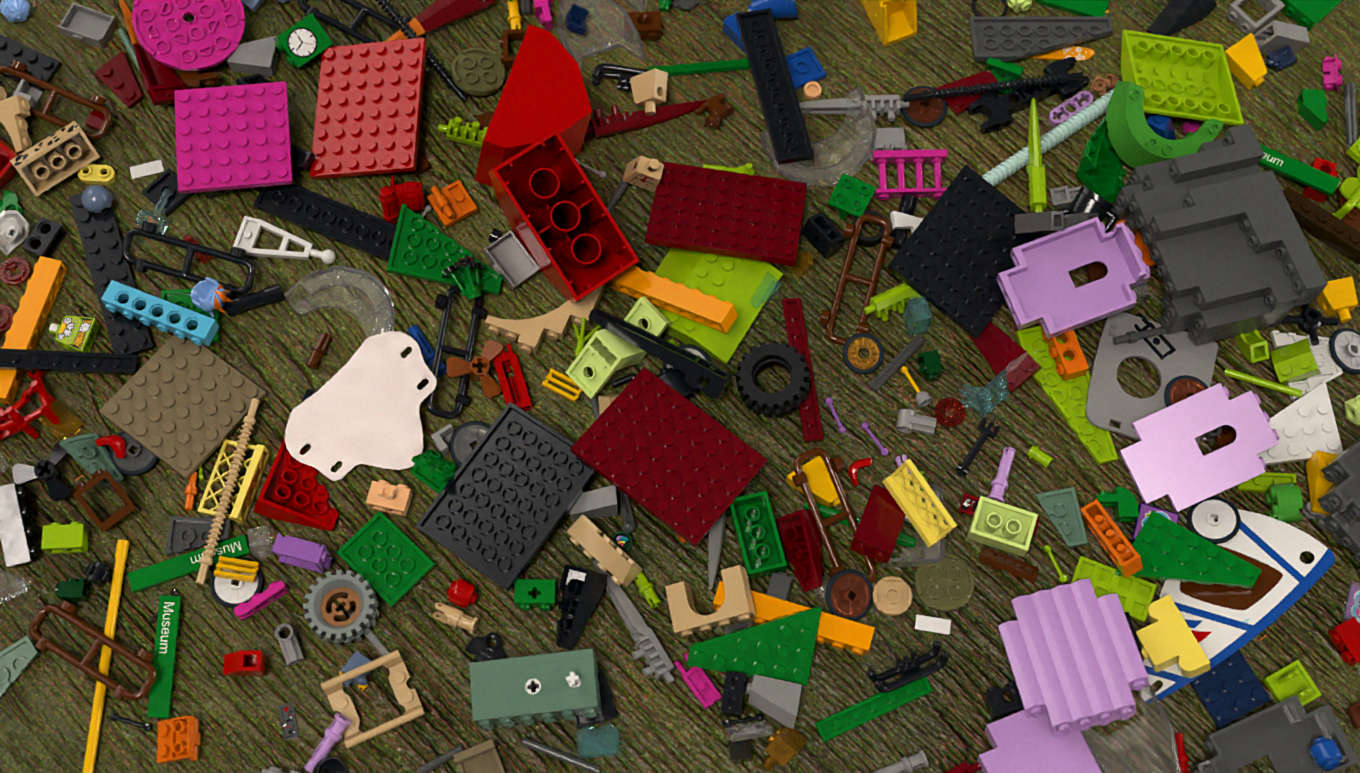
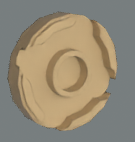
M884 577L873 588V604L884 615L891 617L899 616L906 612L911 605V588L899 577Z

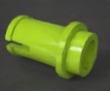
M1032 445L1026 455L1029 456V459H1034L1046 468L1053 458L1038 449L1039 446L1035 447Z

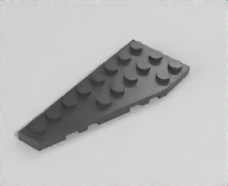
M970 16L969 18L974 61H987L989 57L999 59L1000 61H1013L1109 36L1113 32L1111 17Z

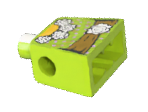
M65 316L61 325L51 323L49 333L56 335L55 341L61 347L71 352L90 353L100 329V324L95 318Z

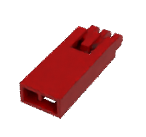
M506 344L508 351L505 352L503 348L502 352L493 360L506 406L511 402L524 411L533 409L517 355L516 353L513 354L511 344ZM509 365H512L515 376L506 378L503 367H505L506 373L509 374L511 373Z

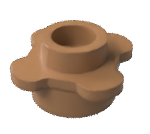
M1098 75L1094 78L1090 91L1104 96L1107 88L1111 85V81L1109 79L1105 80Z

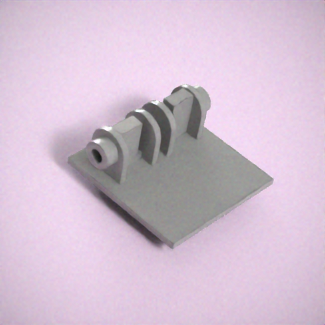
M868 128L870 161H872L871 156L874 150H907L904 128Z

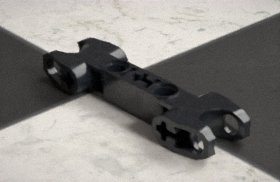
M1075 57L1057 60L1047 65L1043 69V73L1046 77L1048 74L1051 76L1058 73L1069 74L1068 71L1075 66L1077 60ZM1084 76L1081 80L1066 81L1065 84L1056 83L1054 85L1051 83L1050 86L1048 84L1046 86L1041 84L1040 87L1036 85L1035 88L1033 86L1030 88L1026 86L1025 89L1023 87L1017 88L1000 97L996 92L990 91V93L983 94L967 107V112L969 115L982 113L989 118L980 126L979 131L981 134L1000 131L1013 123L1012 114L1030 107L1033 98H1035L1036 104L1055 94H1058L1062 100H1066L1089 84L1090 79L1088 76Z

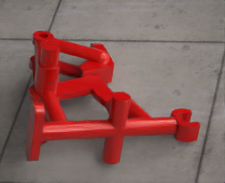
M28 371L27 375L33 380L30 387L22 393V397L14 405L7 407L5 411L0 407V440L20 431H24L32 439H36L39 433L30 422L42 415L55 425L60 423L59 417L53 412L51 406L55 399L46 391L42 380L45 374L44 371H37L34 374ZM37 392L43 406L27 416H22L18 410L27 402H30V396Z

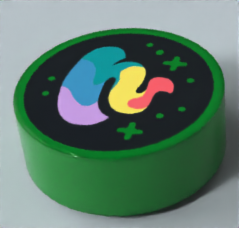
M618 532L612 538V541L624 552L631 548L632 539L628 533Z

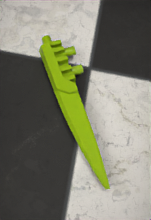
M1033 98L1030 106L1028 130L1029 163L1026 166L1029 181L1030 212H1044L1045 208H1047L1045 164H1042L1036 101Z
M455 117L454 120L450 119L448 126L439 124L438 131L445 132L446 139L482 148L488 127H484L483 131L479 130L480 123L477 121L472 123V128H470V123L466 122L465 126H462V119L460 117Z
M904 282L870 298V305L864 308V312L866 315L873 313L878 318L881 317L882 321H887L889 319L888 310L891 309L893 312L898 311V313L902 314L905 312L906 302L912 304L913 298L920 299L923 297Z

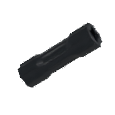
M908 194L902 195L898 212L913 215L917 198ZM908 229L892 230L891 237H894L891 249L898 251L901 249L906 241Z
M278 283L244 296L229 298L232 302H224L230 317L243 313L248 309L284 300V295Z

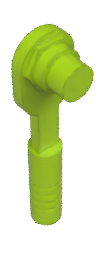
M746 163L745 166L737 168L703 164V168L754 175L755 173L751 163Z

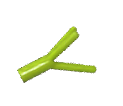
M585 317L582 318L580 333L577 326L573 324L578 340L575 357L582 351L585 342L602 327L598 324L584 338Z

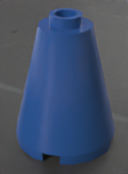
M753 0L751 5L748 6L749 11L771 8L774 19L798 17L795 0Z

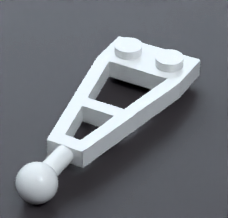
M244 216L233 245L234 247L245 249V255L299 260H309L310 256L320 258L325 264H332L336 260V254L333 250L313 249V244L263 220ZM261 229L283 238L279 250L255 248ZM292 242L305 248L304 252L287 251L289 243Z

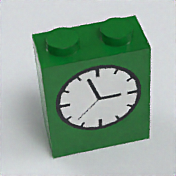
M312 13L274 38L276 48L280 52H284L286 62L295 69L301 67L333 44Z

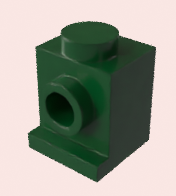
M938 350L919 353L916 362L917 364L919 363L920 374L924 375V379L927 382L938 380L942 374Z
M68 578L66 581H59L56 584L55 594L61 601L64 599L67 602H87L90 583L85 578H80V580Z

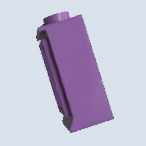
M280 533L277 534L271 552L280 556L279 562L325 574L326 569L330 568L332 557L325 545L322 544L321 547L317 543L287 535L283 537Z

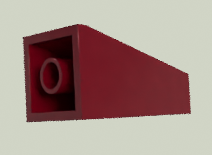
M877 485L873 486L850 546V550L888 564L906 516L887 489Z

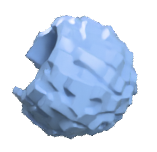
M2 0L0 3L1 13L8 21L19 23L27 19L30 10L27 0Z

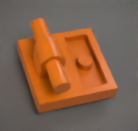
M460 180L440 190L437 186H433L430 189L433 194L427 196L428 202L445 229L478 211Z
M188 715L158 721L157 763L165 764L187 759L189 761H198V747L200 746L201 733H198L199 719Z

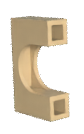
M737 565L721 570L725 588V599L720 609L710 615H701L697 611L691 584L682 581L665 586L674 633L682 637H690L694 635L693 632H708L712 630V627L718 625L719 627H726L731 625L733 621H748L751 616L756 615L746 568Z

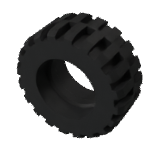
M771 341V344L762 342L758 348L755 346L751 347L749 354L744 353L742 356L743 361H739L737 365L738 371L735 378L741 400L745 402V406L748 409H753V412L757 415L763 413L764 417L770 418L771 415H775V418H780L781 414H792L791 410L793 408L797 410L801 407L800 402H805L807 393L810 391V374L804 356L798 353L795 347L791 346L788 348V343L781 342V345L777 344V341ZM770 366L783 367L791 374L789 385L777 393L763 392L755 384L757 375L763 369Z

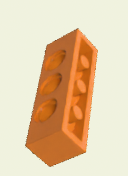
M1037 323L1042 329L1043 340L1048 343L1049 354L1057 364V373L1059 376H1062L1063 381L1085 375L1089 366L1074 331L1072 330L1047 339L1041 323ZM1056 339H1061L1064 344L1059 343ZM1064 356L1070 357L1071 361L1066 360Z
M1097 499L1080 508L1083 522L1125 578L1143 569L1141 557Z

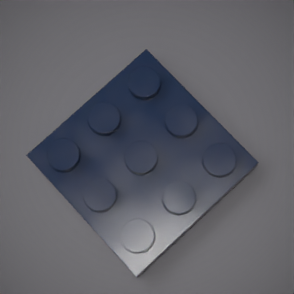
M1237 650L1224 661L1189 683L1217 729L1271 700L1240 650Z

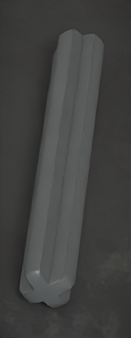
M1346 83L1344 86L1348 148L1358 139L1354 83Z
M916 335L870 382L869 388L877 392L923 345L924 339L920 335Z

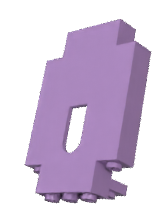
M1098 217L1068 227L1064 231H1058L1012 248L1010 256L1015 267L998 273L996 280L1018 330L1041 323L1047 339L1133 308L1136 304L1137 296L1131 288L1146 283L1151 273L1148 265L1142 260L1143 255L1140 248L1134 243L1135 237L1132 231L1122 222L1116 224L1113 231L1105 234L1106 229L1103 222H1100ZM1094 262H1101L1106 266L1107 275L1104 278L1075 288L1068 273Z
M1221 383L1132 423V427L1140 442L1120 450L1119 454L1144 504L1167 495L1176 513L1265 473L1264 468H1266V464L1263 458L1258 457L1257 454L1278 445L1277 440H1279V436L1275 429H1271L1268 423L1270 418L1266 411L1262 412L1259 406L1261 401L1256 393L1253 394L1251 390L1229 400L1230 394L1226 386L1222 387ZM1223 425L1234 428L1236 439L1233 443L1203 456L1195 440L1196 437Z
M1024 710L986 725L985 733L993 749L980 754L977 759L982 773H1102L1080 730L1070 732L1066 736H1053L1047 713L1039 717L1027 718Z

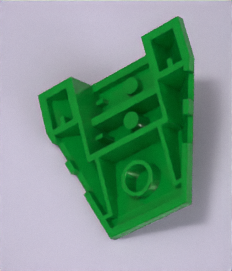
M1105 116L1086 143L1076 175L1087 189L1106 201L1114 203L1120 189L1126 186L1123 185V176H1126V170H1123V161L1118 157V154L1111 147L1108 140Z

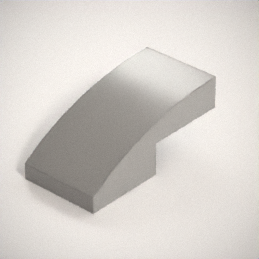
M1062 186L1049 189L1053 207H1069L1081 186L1074 188Z

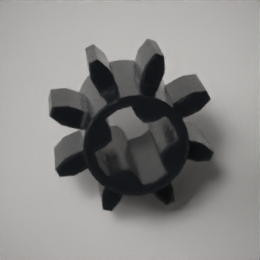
M98 561L94 565L88 564L84 571L88 574L86 579L99 586L102 581L107 583L112 575L108 572L110 567Z

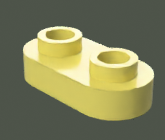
M88 164L77 171L79 179L85 184L109 185L116 179V173L109 165Z

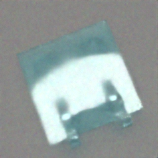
M1003 370L983 388L963 385L966 391H963L961 388L959 389L960 395L965 396V399L968 401L965 402L961 399L962 406L971 407L979 411V416L983 418L987 413H991L998 403L1008 397L1007 373Z

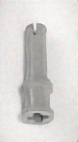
M921 749L917 754L909 757L904 756L901 758V761L871 773H913L914 770L919 768H928L929 763L924 751Z

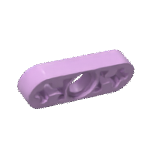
M1081 91L1054 108L1047 119L1049 125L1056 127L1071 116H1074V114L1093 102V95L1088 91ZM1066 106H1073L1075 112H1068ZM1061 115V117H1060L1059 120H1058V119H1055V120L1053 119V117H1058V116Z

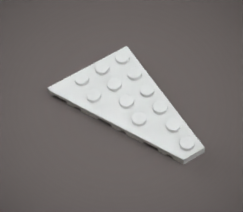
M1326 383L1320 384L1270 418L1268 423L1271 429L1276 430L1279 436V440H1277L1279 444L1257 455L1263 458L1267 466L1306 461L1310 459L1316 450L1337 455L1343 452Z

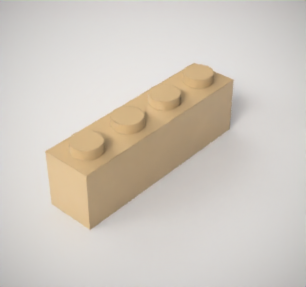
M584 514L567 530L571 535L569 539L577 547L582 545L585 548L583 553L591 560L593 558L599 561L597 566L605 573L607 571L612 573L611 579L619 586L624 584L628 587L643 570Z

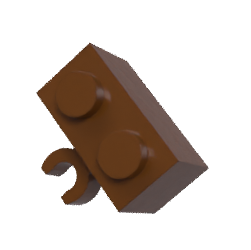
M625 12L626 40L655 41L661 39V12Z

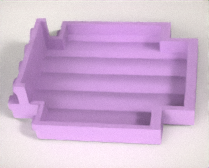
M1082 579L1071 584L1059 585L1050 590H1041L1031 595H1023L1011 600L1016 620L998 625L1027 718L1039 717L1047 713L1053 736H1066L1073 731H1085L1092 726L1107 725L1111 721L1119 719L1126 720L1137 713L1131 690H1142L1149 686V677L1117 594H1108L1097 599L1090 579Z

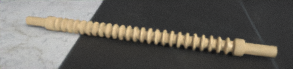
M252 398L248 414L243 419L244 425L241 426L243 430H240L241 435L238 436L240 440H237L238 445L235 446L237 450L233 452L235 455L232 456L233 461L230 462L232 466H229L230 471L227 472L229 476L225 477L227 482H224L225 487L222 488L224 492H221L222 497L219 498L221 502L217 504L219 508H216L217 513L214 514L216 518L212 520L214 524H211L212 529L209 530L211 534L207 536L209 540H206L207 546H204L206 550L202 552L204 556L200 558L199 563L201 566L195 582L199 585L204 584L208 568L212 566V557L215 556L213 551H216L215 546H218L216 541L220 540L218 535H221L220 530L223 529L221 525L225 523L223 519H226L225 514L228 513L226 509L229 508L228 503H231L229 499L233 497L231 493H234L233 488L236 487L234 483L237 482L236 477H239L238 472L241 471L239 467L242 466L241 462L244 461L242 457L245 456L244 451H247L246 446L249 445L247 441H250L249 436L252 435L250 431L253 430L252 426L255 425V415L260 402L256 398Z

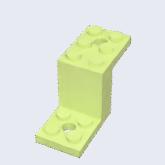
M645 296L640 297L624 319L658 337L670 324V321ZM643 319H646L648 322L647 329L642 325ZM607 329L599 330L593 334L565 373L590 399H593L616 370L640 363L647 352ZM588 367L593 370L592 377L588 374Z

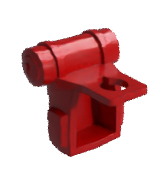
M392 175L391 186L383 187L379 191L383 218L392 224L398 222L402 204H406L412 211L425 209V193L422 182H403V184L395 185L394 175Z

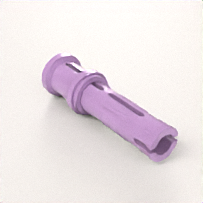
M1004 447L996 478L991 482L992 489L987 498L1004 503L1003 498L1005 491L1009 487L1007 480L1016 453L1015 449Z
M335 713V719L332 724L325 729L323 740L304 767L310 773H313L314 767L321 759L327 757L333 745L342 739V733L346 727L351 725L352 721L345 715Z

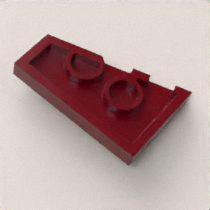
M123 51L94 72L101 82L129 110L144 100Z
M986 70L936 87L935 89L938 91L940 88L945 90L946 87L948 89L950 87L955 89L956 86L958 88L961 85L963 87L966 85L970 87L971 84L976 86V84L981 85V83L986 85L987 82L991 84V82L996 83L998 80L990 70ZM982 92L979 95L977 93L974 95L970 93L969 96L964 94L963 97L961 95L956 97L955 95L954 98H951V96L948 99L944 97V100L951 111L958 117L967 110L971 103L983 94Z

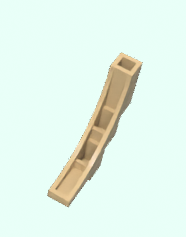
M0 86V122L10 135L15 151L21 154L32 147V141L27 131L28 124L25 121L26 117L31 116L30 104L27 98L16 95L7 98L4 88Z
M605 283L577 302L571 303L568 300L559 308L538 317L510 320L487 316L485 321L486 329L494 335H504L511 341L518 340L519 349L526 354H537L545 335L551 340L556 341L558 339L563 341L570 323L573 322L574 325L581 327L583 317L586 318L585 327L589 328L592 320L588 317L593 309H597L605 290Z

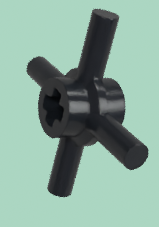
M1309 303L1302 305L1303 312L1299 316H1286L1281 323L1298 324L1301 331L1309 333L1311 344L1314 346L1319 344L1316 329L1320 325H1338L1339 323L1338 318L1322 317L1317 309L1310 308Z

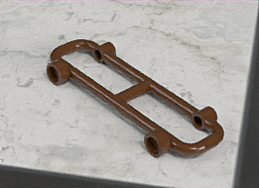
M13 60L11 66H0V76L6 72L50 91L42 111L30 106L31 115L61 128L70 124L49 115L57 95H60L104 115V121L97 133H91L82 129L89 140H100L106 135L112 121L111 112L104 106L107 99L94 93L90 100L25 73L28 66L16 60Z
M864 214L857 218L855 224L847 222L844 237L849 238L850 242L830 311L823 309L819 324L826 326L825 333L827 338L835 344L844 346L848 340L833 334L846 281L868 286L855 334L868 333L870 324H866L868 315L865 314L864 308L870 305V298L874 297L887 247L891 248L894 237L890 236V223L882 217ZM866 221L882 225L884 228L871 279L849 274L861 227Z
M815 448L803 452L796 457L793 465L796 475L792 476V480L796 487L801 486L832 562L833 568H830V573L833 577L839 571L844 570V567L839 561L826 527L848 519L855 536L858 523L837 474L845 470L840 456L831 458L825 450ZM815 456H820L823 459L844 510L826 519L821 517L808 485L807 477L801 468L803 461ZM862 555L869 571L867 578L870 583H873L877 574L875 565L882 562Z
M64 599L59 606L49 604L38 611L29 626L30 637L36 641L35 647L43 652L47 649L112 689L114 691L112 696L121 701L124 698L130 701H138L147 695L157 678L156 669L151 664L155 655L143 648H140L137 654L128 650L75 617L73 614L77 607ZM48 613H55L96 639L82 660L38 633V626ZM102 644L148 672V678L138 692L133 693L89 665Z

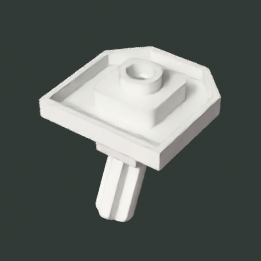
M3 210L0 213V250L6 256L28 237L30 224L16 210Z

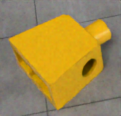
M1353 277L1328 281L1327 286L1316 298L1326 316L1338 315L1341 323L1351 321L1350 312L1358 305Z

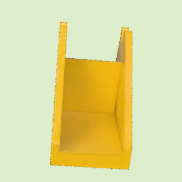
M860 0L884 47L916 36L917 0Z

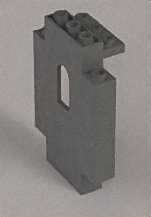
M1294 695L1204 736V746L1212 754V757L1192 765L1193 771L1191 773H1235L1238 768L1266 755L1275 773H1337L1359 762L1329 704L1306 713L1297 695ZM1320 737L1334 740L1342 754L1340 765L1331 770L1317 767L1310 753L1314 740Z

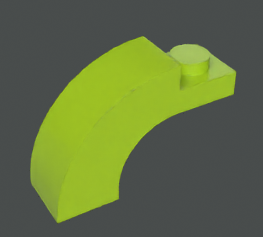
M1258 330L1234 336L1241 353L1249 362L1255 363L1269 359L1268 342L1260 335Z

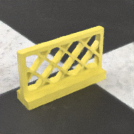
M226 439L223 442L197 510L199 513L211 516L217 513L216 508H219L217 496L221 495V492L224 491L220 489L214 493L213 486L221 481L223 487H225L224 478L229 475L227 472L221 475L220 468L226 463L232 466L230 461L233 460L232 456L235 454L228 457L226 452L229 446L235 447L238 445L236 441ZM249 444L246 446L247 451L253 450L254 453L251 458L246 461L244 459L242 466L239 467L240 469L245 467L247 471L241 478L236 477L237 482L234 484L239 485L240 490L238 494L229 499L233 505L231 514H225L226 518L244 525L271 455V452L264 445L257 444L255 446ZM214 499L217 506L210 510L205 509L207 502Z
M910 458L882 481L928 548L946 537L957 526Z

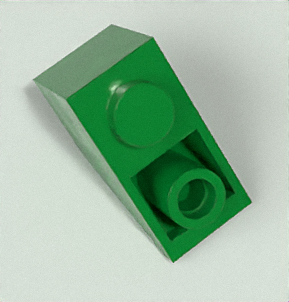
M1302 89L1297 97L1298 114L1316 131H1320L1328 122L1325 90Z

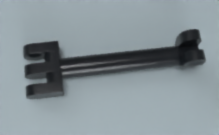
M983 418L977 428L981 432L980 436L963 463H959L955 470L958 476L965 477L970 470L969 466L988 437L994 439L1001 427L996 426L993 432L990 429L994 423L990 422L985 427L987 419Z

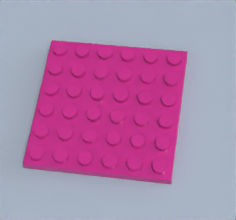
M286 81L174 91L179 194L293 184Z

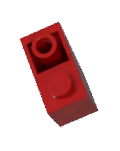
M1353 617L1328 631L1330 641L1337 646L1343 661L1350 667L1360 662V624Z
M244 650L225 654L223 676H264L266 655L262 651Z

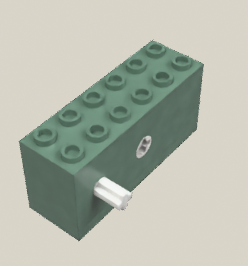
M593 649L469 663L473 721L482 730H493L495 726L503 725V728L515 727L517 723H523V725L527 726L536 724L535 721L544 720V723L556 722V719L564 718L565 721L576 720V716H585V718L597 717V714H602L597 657Z

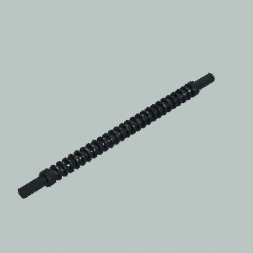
M375 0L376 2L378 1V5H382L381 8L385 9L384 12L388 13V17L395 21L394 24H398L397 27L398 29L401 28L404 36H408L407 39L420 38L416 36V32H413V28H409L410 25L406 24L407 21H403L400 13H396L397 9H393L394 6L390 5V1ZM427 47L425 55L427 63H430V67H434L433 71H437L436 74L440 75V79H444L443 83H446L449 90L452 89L463 103L467 101L468 97L454 83L452 76L448 75L449 71H445L446 68L442 67L439 59H435V55L432 56L433 52H429Z
M1083 72L1071 74L1058 73L1052 76L1048 74L1047 77L1045 75L1042 77L1037 76V78L1033 76L1032 79L1030 77H1027V79L1022 78V80L1017 78V81L1012 79V81L1007 80L1006 82L1002 80L1001 83L999 81L996 83L991 82V84L987 82L986 85L984 83H981V85L976 84V86L971 84L970 87L968 85L965 87L961 85L960 88L956 86L955 89L953 87H950V89L946 87L945 90L940 88L939 91L937 89L935 91L930 89V92L922 90L921 93L903 95V102L917 100L926 102L929 99L933 101V98L938 100L939 97L941 99L944 97L948 99L949 96L954 98L955 95L956 97H959V95L963 97L964 94L969 96L970 93L972 95L975 93L979 95L980 92L982 94L985 92L990 93V91L994 93L995 90L997 92H1000V90L1005 91V89L1010 91L1011 88L1013 90L1016 88L1020 89L1021 87L1025 89L1026 86L1028 88L1031 86L1035 88L1036 85L1040 87L1041 84L1043 86H1046V84L1050 86L1051 83L1054 85L1056 83L1065 84L1066 81L1081 80L1084 76Z

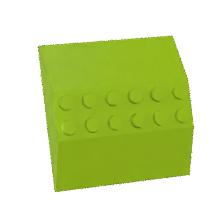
M1130 30L1122 31V79L1142 87L1144 90L1143 111L1145 113L1202 121L1213 118L1224 122V124L1244 125L1222 44Z
M671 247L654 274L661 278L667 277L677 284L682 283L692 290L698 289L705 295H713L718 300L731 302L735 306L738 317L725 334L657 306L655 307L670 321V324L664 330L666 334L686 344L698 346L710 357L727 365L780 281L783 273L770 263Z

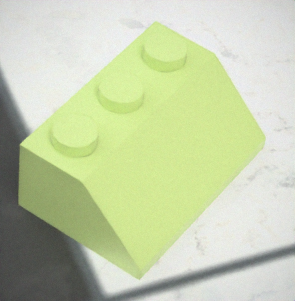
M980 496L966 538L1024 557L1029 549L1038 514Z

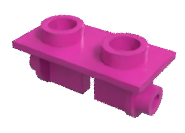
M1336 52L1335 58L1327 56L1322 61L1323 74L1330 73L1323 75V87L1326 91L1337 88V93H1339V86L1342 85V74L1338 75V70H1342L1341 59H1337Z

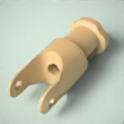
M441 602L435 604V608L443 613L434 612V619L455 628L465 629L470 634L474 633L479 618L468 616L462 610Z

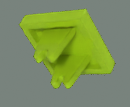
M1299 660L1263 679L1277 703L1297 695L1302 706L1322 695Z

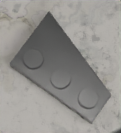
M170 516L165 555L170 556L207 546L206 540H209L207 536L211 534L209 530L212 529L211 524H214L212 520L215 518ZM223 519L225 523L221 525L223 529L220 530L221 535H218L220 540L216 541L217 543L229 540L231 519Z

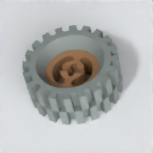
M342 569L336 570V575L329 571L325 573L327 576L325 579L319 576L316 579L318 584L316 586L313 584L309 586L311 594L306 593L304 597L307 604H303V610L306 612L304 616L309 623L308 625L320 639L323 638L328 644L333 642L336 646H342V642H345L349 646L353 645L352 640L354 639L357 642L362 641L361 635L363 633L368 635L371 632L369 627H375L377 623L374 618L379 617L377 609L379 602L370 584L357 573L355 576L353 571L347 570L346 574H344ZM335 600H337L340 603V605L343 608H345L350 615L353 612V606L356 605L355 612L351 618L348 619L347 616L337 607V605L334 603ZM332 605V612L329 613L330 606Z

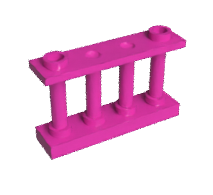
M947 149L874 150L871 160L872 164L879 166L880 189L875 190L873 198L885 201L890 198H902V195L908 194L916 198L933 197V199L938 200L947 189L942 188L941 164L947 158ZM895 163L897 165L898 189H887V164ZM906 163H913L915 165L916 188H905L904 165ZM924 163L933 164L935 188H924L922 166Z

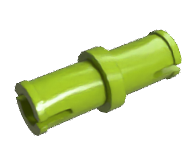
M641 571L634 579V582L639 588L640 595H643L650 608L654 609L659 604H662V600L654 591V585L649 583Z

